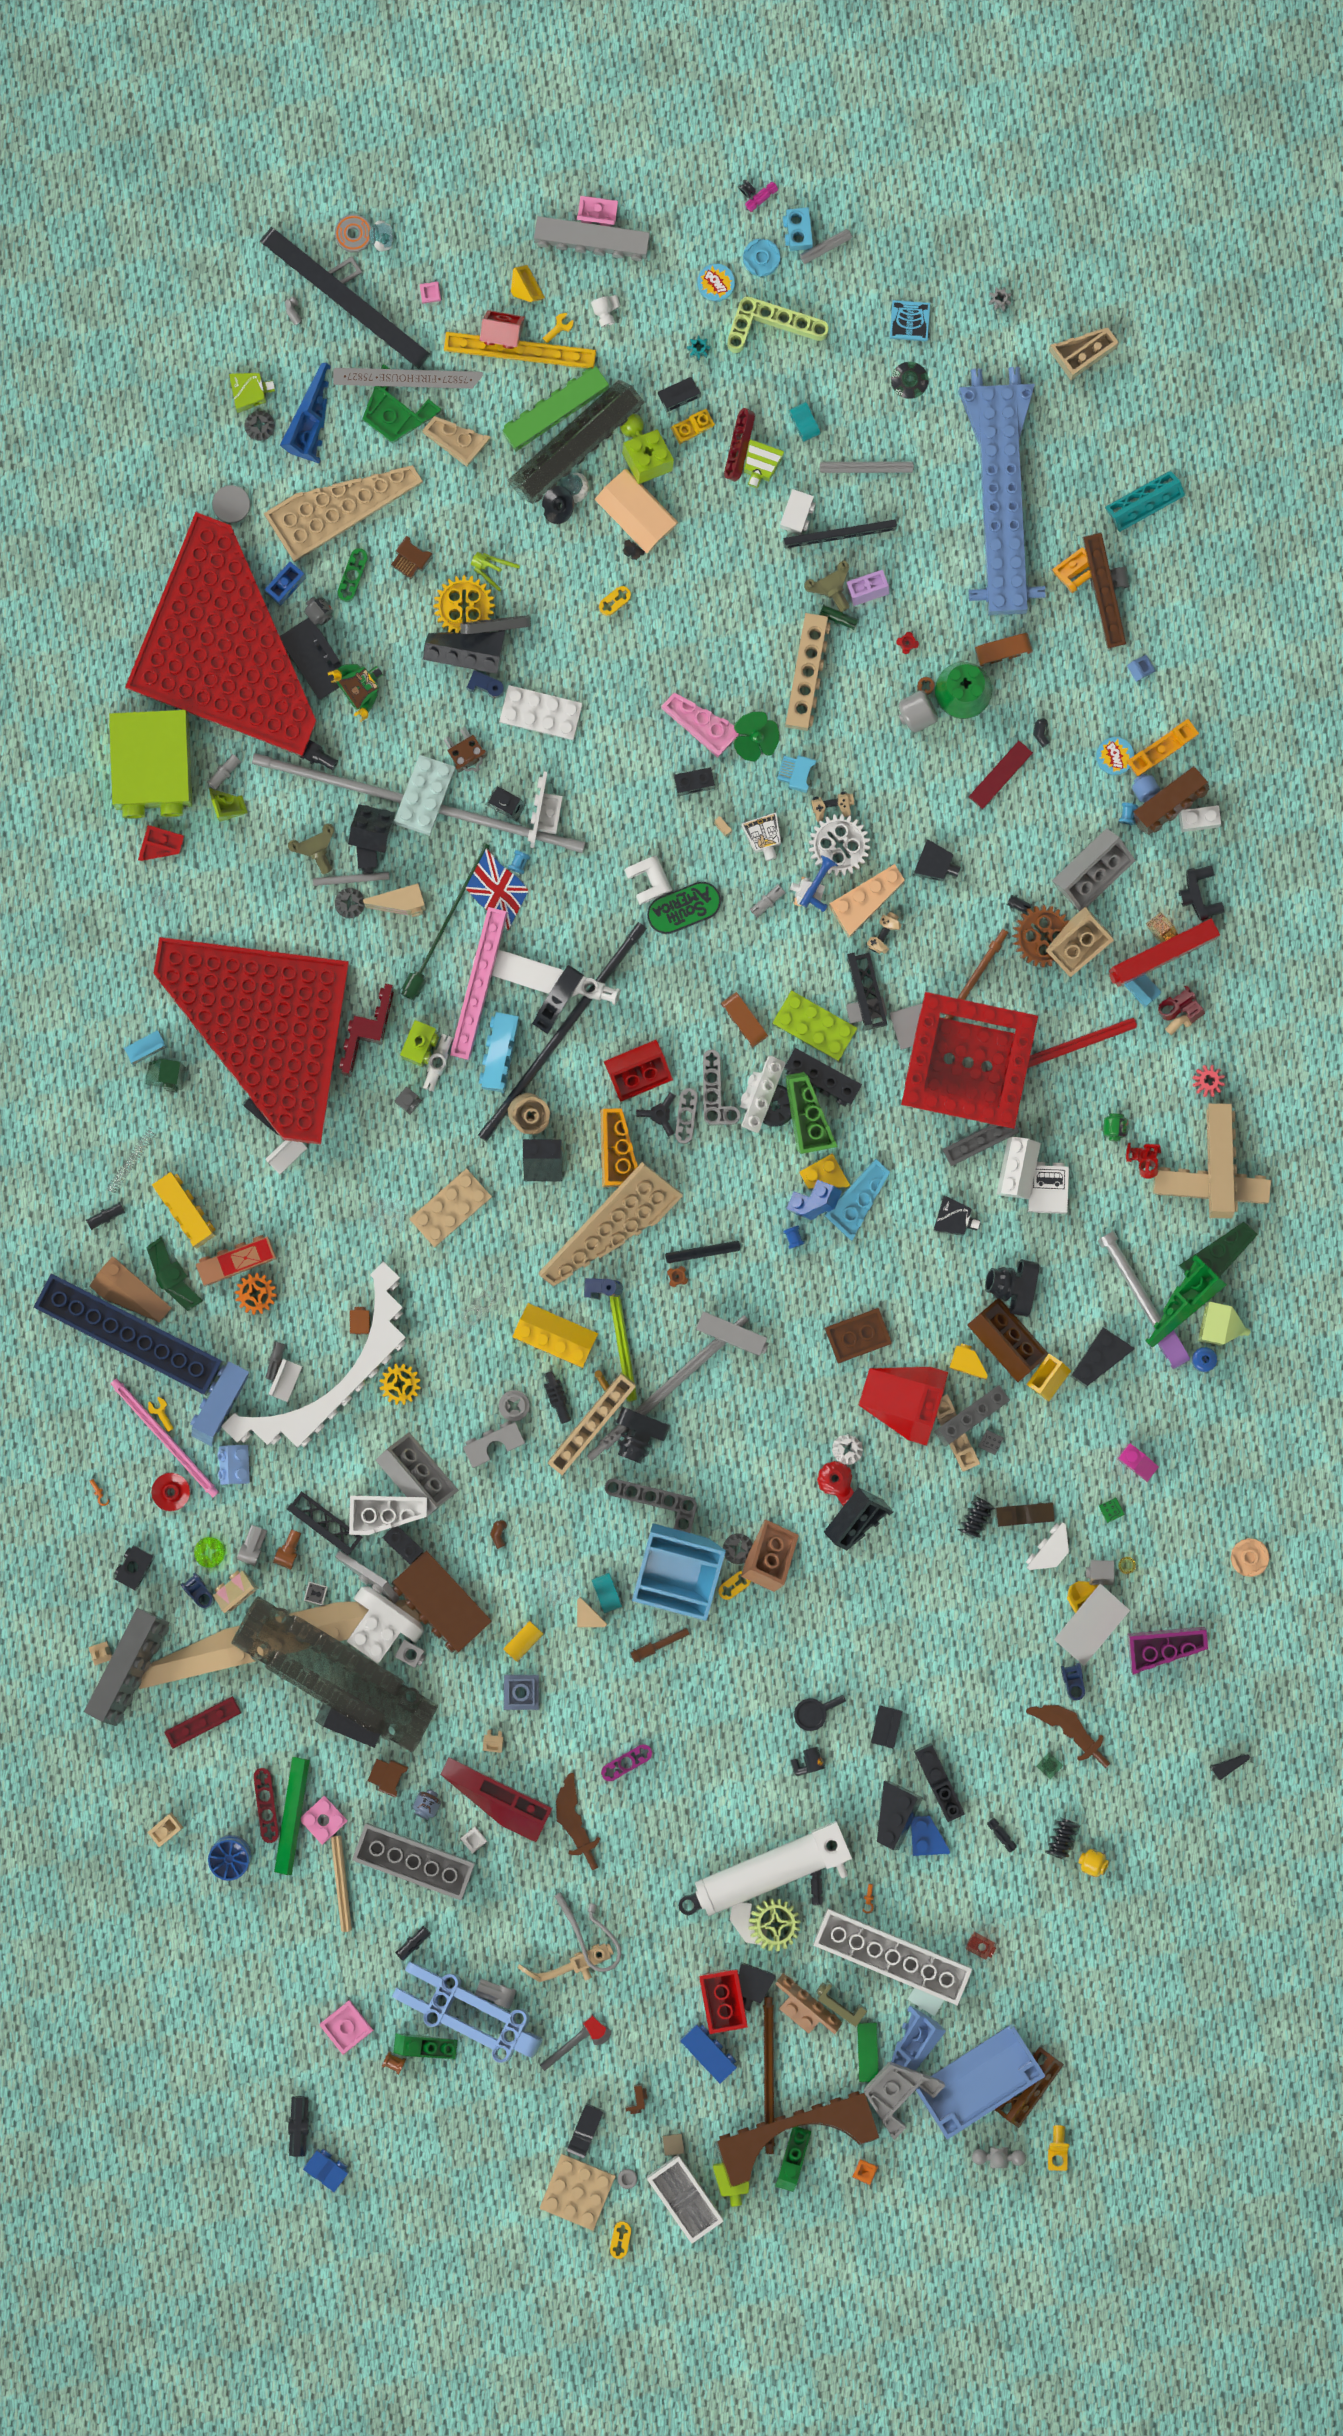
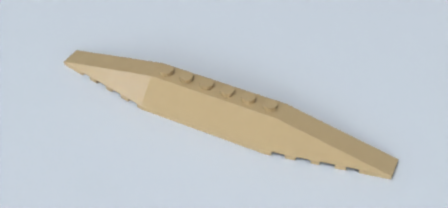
M398 1600L396 1602V1606L417 1621L422 1622L418 1618L420 1614L415 1609L412 1611L405 1604L407 1600ZM336 1602L224 1629L152 1662L141 1678L142 1683L139 1689L348 1640L369 1610L358 1602Z

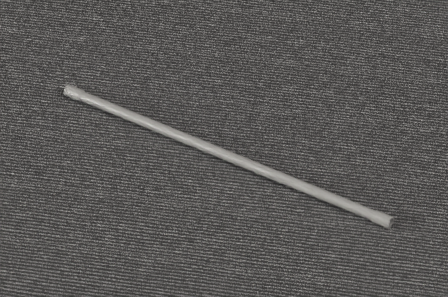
M254 753L252 764L280 770L401 803L404 794L279 761L261 754ZM442 805L439 814L527 838L529 830H533ZM537 831L536 840L583 853L585 846L583 841Z

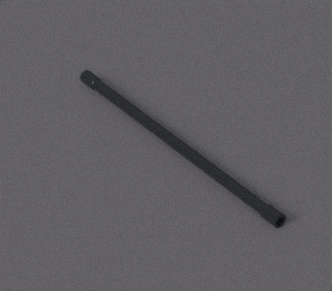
M637 922L596 981L605 984L633 945L647 930L644 925ZM592 984L590 988L587 990V992H593L595 990V985ZM586 996L581 998L490 1121L485 1124L478 1134L485 1142L489 1140L499 1123L508 1113V1107L513 1099L523 1093L593 999Z

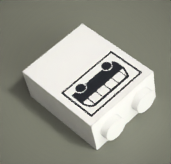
M1037 1162L1030 1199H1028V1212L1067 1213L1069 1167L1064 1166V1163H1053V1166H1045V1162Z

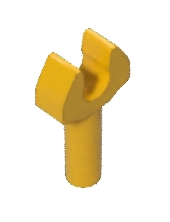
M567 313L556 316V326L542 338L546 344L561 331L569 332L573 328L574 320H571L567 325L562 324V320L567 317Z
M157 1397L160 1408L155 1409L153 1404L148 1402V1410L150 1414H157L166 1431L169 1432L174 1428L165 1413V1408L168 1404L164 1399Z

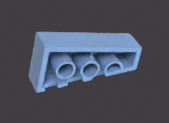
M231 1362L221 1367L218 1373L220 1378L217 1383H212L209 1389L210 1396L208 1399H203L199 1407L202 1409L199 1415L195 1414L190 1423L192 1425L191 1436L211 1447L214 1443L215 1433L220 1432L221 1426L225 1421L224 1417L229 1415L234 1405V1399L238 1398L249 1377L248 1371Z

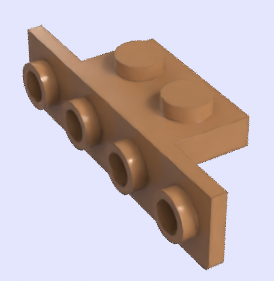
M783 1973L775 1985L789 1997L779 2009L808 2034L819 2022L836 2034L842 2025L838 2017L830 2013L820 2002L811 1997L806 1990L798 1986L792 1978Z

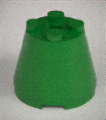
M958 662L948 666L941 672L936 682L935 696L940 708L948 715L957 719H970L981 714L989 705L992 697V684L987 673L978 665L970 662ZM963 680L965 685L968 687L967 689H965L964 686L960 685L963 683Z

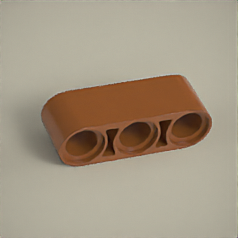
M1028 633L1018 634L975 647L980 667L986 663L991 662L993 664L1003 661L1002 659L1009 657V659L1021 656L1023 653L1027 652V654L1033 652Z
M737 992L721 1002L722 1007L726 1009L732 1021L737 1024L740 1032L745 1039L747 1038L752 1048L768 1037L765 1030Z

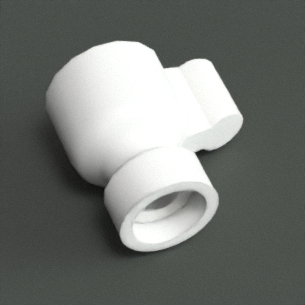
M617 295L601 297L591 302L594 314L600 317L599 323L601 328L606 327L607 324L612 325L615 323L614 317L610 312L621 306Z

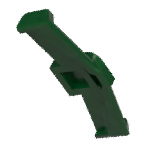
M160 1237L149 1244L146 1249L156 1275V1281L161 1289H164L187 1311L202 1303L203 1300L183 1282L188 1276L179 1262L176 1261L171 1264L163 1238Z

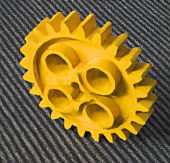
M463 575L462 580L455 576V582L448 579L449 585L442 584L444 590H437L440 597H434L438 604H434L433 607L439 609L434 614L435 616H441L437 622H444L442 629L449 627L448 632H453V630L455 633L461 632L460 623H463V611L460 606L463 605V590H466V622L489 620L488 616H494V612L490 610L495 608V604L490 603L494 600V597H488L491 594V590L485 591L487 585L485 583L480 586V579L473 582V576L469 580H466L465 575ZM458 593L460 598L457 601L450 600V595ZM477 593L479 598L476 601H471L469 595ZM458 612L460 617L457 620H452L450 614ZM477 612L479 617L472 620L469 618V614Z

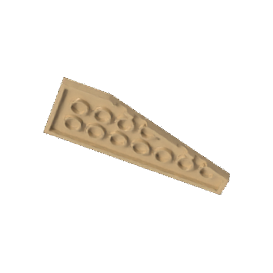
M413 465L382 474H374L366 478H358L324 488H316L304 493H296L265 512L264 516L293 562H296L419 486L423 481Z
M642 1162L539 1272L540 1277L552 1286L557 1285L572 1276V1272L582 1266L585 1268L590 1265V1261L597 1257H603L624 1244V1241L628 1238L641 1234V1230L657 1224L681 1199L682 1193Z

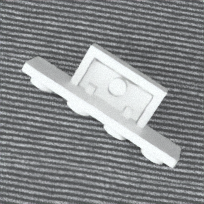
M545 771L543 777L538 779L537 788H540V795L536 794L534 806H537V812H533L531 818L534 828L529 830L528 841L531 842L530 848L535 846L537 831L556 834L563 796L544 793L547 772Z
M768 1056L762 1073L753 1072L749 1077L747 1090L741 1097L740 1107L747 1110L741 1125L742 1127L759 1133L784 1069V1061Z

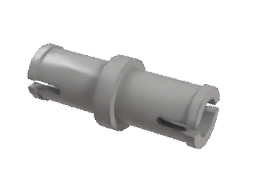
M232 754L222 766L217 768L218 771L207 781L208 785L217 790L226 778L229 779L231 777L230 774L241 761Z
M777 884L768 894L761 896L762 899L749 910L758 919L769 907L772 908L773 904L786 892Z

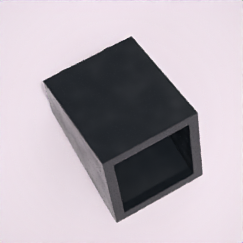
M523 1139L524 1181L562 1182L561 1139Z

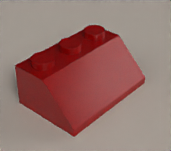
M657 1039L603 1061L620 1102L673 1080Z
M722 1970L701 1974L699 1979L709 2034L748 2028L738 1970Z

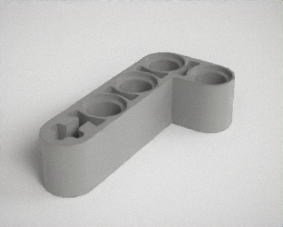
M708 1050L703 1055L704 1120L712 1126L735 1125L740 1120V1111L732 1106L721 1107L720 1055L715 1050ZM710 1054L717 1058V1060H714L713 1067H718V1070H706V1067L710 1068V1061L706 1060ZM714 1073L717 1076V1081L714 1083L708 1082L706 1079L707 1075ZM709 1093H716L718 1099L715 1102L708 1101L707 1095ZM714 1111L718 1114V1118L715 1121H710L707 1118V1114ZM729 1111H734L737 1114V1118L734 1121H729L726 1118V1114Z

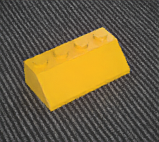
M528 1303L512 1338L580 1368H584L598 1333Z

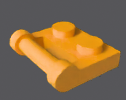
M1083 547L1052 569L1053 573L1071 593H1074L1077 587L1091 578L1090 570H1088L1073 582L1071 581V579L1089 567Z

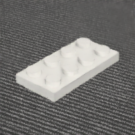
M508 685L499 722L574 740L582 703Z

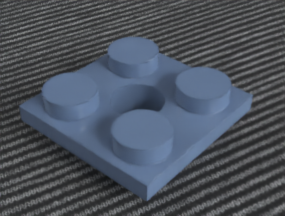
M504 1675V1710H539V1675ZM518 1687L526 1689L527 1694L524 1698L516 1696V1689Z

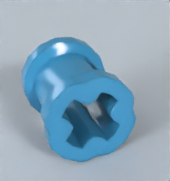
M1122 803L1123 811L1121 818H1119V823L1135 825L1136 821H1134L1133 811L1139 806L1132 803Z
M515 850V857L512 864L508 866V869L524 874L526 862L531 857Z

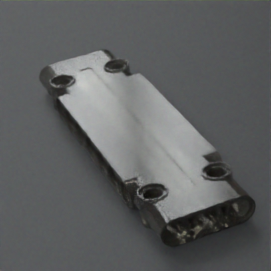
M259 1596L253 1601L231 1642L232 1645L249 1654L254 1661L264 1663L265 1667L272 1673L368 1731L381 1734L385 1740H391L411 1753L417 1748L438 1708L436 1703L420 1695L416 1688L405 1686V1682L396 1675L302 1618L294 1615L290 1616L286 1609L277 1608ZM276 1614L281 1616V1623L275 1619ZM258 1647H261V1648L263 1649V1651H264V1655H263V1656H261L260 1654H258V1652H257V1648H258ZM406 1693L411 1695V1702L407 1700ZM389 1726L394 1728V1735L390 1734Z

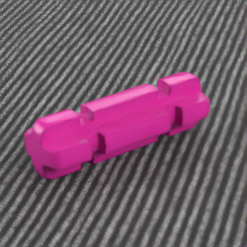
M770 182L766 185V188H763L754 195L752 200L749 199L745 203L746 208L750 212L755 210L757 205L760 206L766 201L770 194L773 195L778 191V187L774 182Z

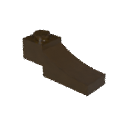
M1053 1502L995 1508L997 1527L1055 1521Z

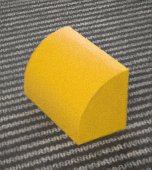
M1048 1354L1026 1385L1044 1399L1050 1401L1071 1370L1063 1362Z
M529 1621L503 1650L518 1662L544 1633Z

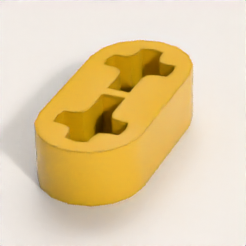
M620 586L602 599L599 604L601 614L611 616L627 604L631 598L630 590L625 586ZM619 591L622 593L627 592L625 600L623 598H620L618 601L615 600L619 596ZM613 601L614 604L611 606V611H604V603L610 604Z
M742 1571L737 1572L719 1587L718 1591L722 1599L730 1600L750 1585L751 1581L746 1579L747 1583L745 1585L743 1583H740L738 1586L735 1585V1582L739 1580L738 1575L742 1574ZM734 1585L735 1588L731 1590V1596L722 1595L724 1586L728 1588Z
M625 2221L617 2222L613 2230L610 2253L616 2259L623 2258L628 2250L631 2227ZM621 2225H625V2229L628 2230V2233H624L623 2239L619 2238L620 2232L617 2231V2228H621ZM618 2241L622 2242L621 2248L624 2249V2252H620V2255H617L616 2251L613 2250V2247L618 2246Z

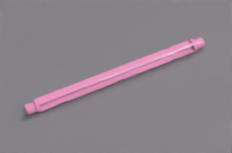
M117 1378L113 1380L110 1384L115 1389L114 1391L124 1399L204 1488L205 1492L214 1498L219 1493L214 1487L215 1485L208 1480L128 1391L124 1383H121Z

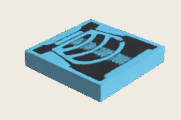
M892 300L890 339L927 341L930 303Z

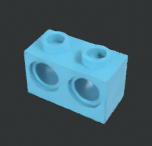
M809 207L786 210V216H783V227H787L788 234L785 235V245L789 246L790 251L811 249L813 242ZM798 217L801 219V222L794 224L791 219ZM799 235L803 237L804 240L798 243L795 242L793 238Z

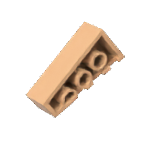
M895 864L829 903L831 911L848 938L904 884L905 880Z

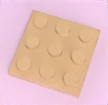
M561 2153L539 2209L593 2231L615 2175Z

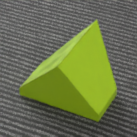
M209 788L219 822L248 813L242 795L234 796Z

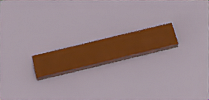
M1102 532L1083 536L1107 648L1125 645L1126 639Z

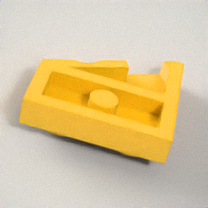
M833 1153L799 1171L808 1189H814L817 1180L831 1184L836 1188L850 1186Z

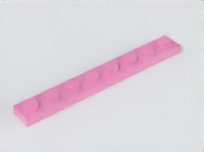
M488 907L450 1053L451 1056L470 1060L508 914L507 911Z

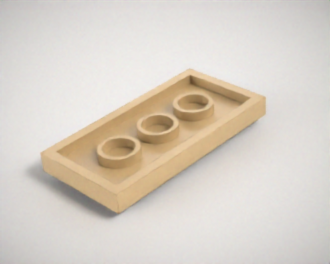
M466 1168L409 1220L435 1248L490 1200L492 1196Z

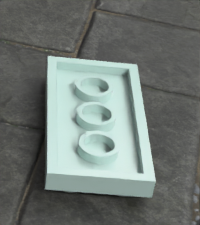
M419 755L394 819V824L430 836L453 777L455 766Z

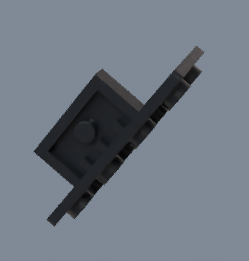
M309 618L280 635L285 649L319 700L340 688L336 682L331 683L334 680L333 674L328 675V672L342 666L340 660L320 629Z

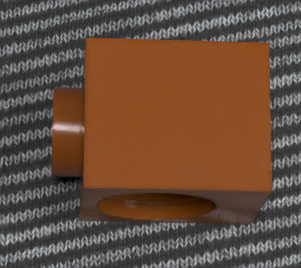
M354 1307V1310H350V1334H369L370 1311L366 1310V1307Z

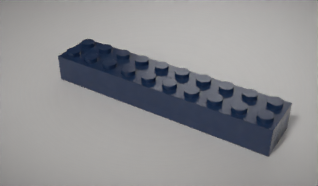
M52 1273L33 1307L207 1396L212 1383L224 1361Z

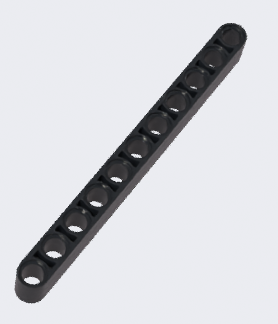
M270 227L262 237L260 242L264 246L269 248L270 251L284 260L285 263L299 272L300 275L314 284L315 287L324 292L330 299L339 304L345 311L354 316L360 323L369 328L375 335L384 340L418 369L430 356V353L273 227Z

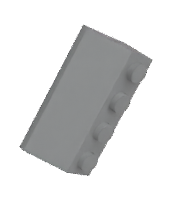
M1106 828L1052 882L1080 912L1084 907H1088L1136 860L1122 840Z
M409 1432L387 1448L376 1459V1462L406 1497H427V1517L459 1491Z

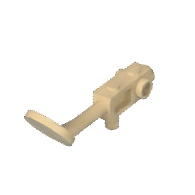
M605 1943L601 1945L596 1944L587 1950L588 1958L593 1965L610 1959L611 1955L614 1954L610 1944L605 1945ZM578 1952L569 1958L570 1963L545 1973H534L521 1964L517 1967L538 1982L556 1978L572 1970L575 1973L581 1971L585 1981L592 1978L583 1952ZM597 1952L602 1953L600 1957L596 1956Z

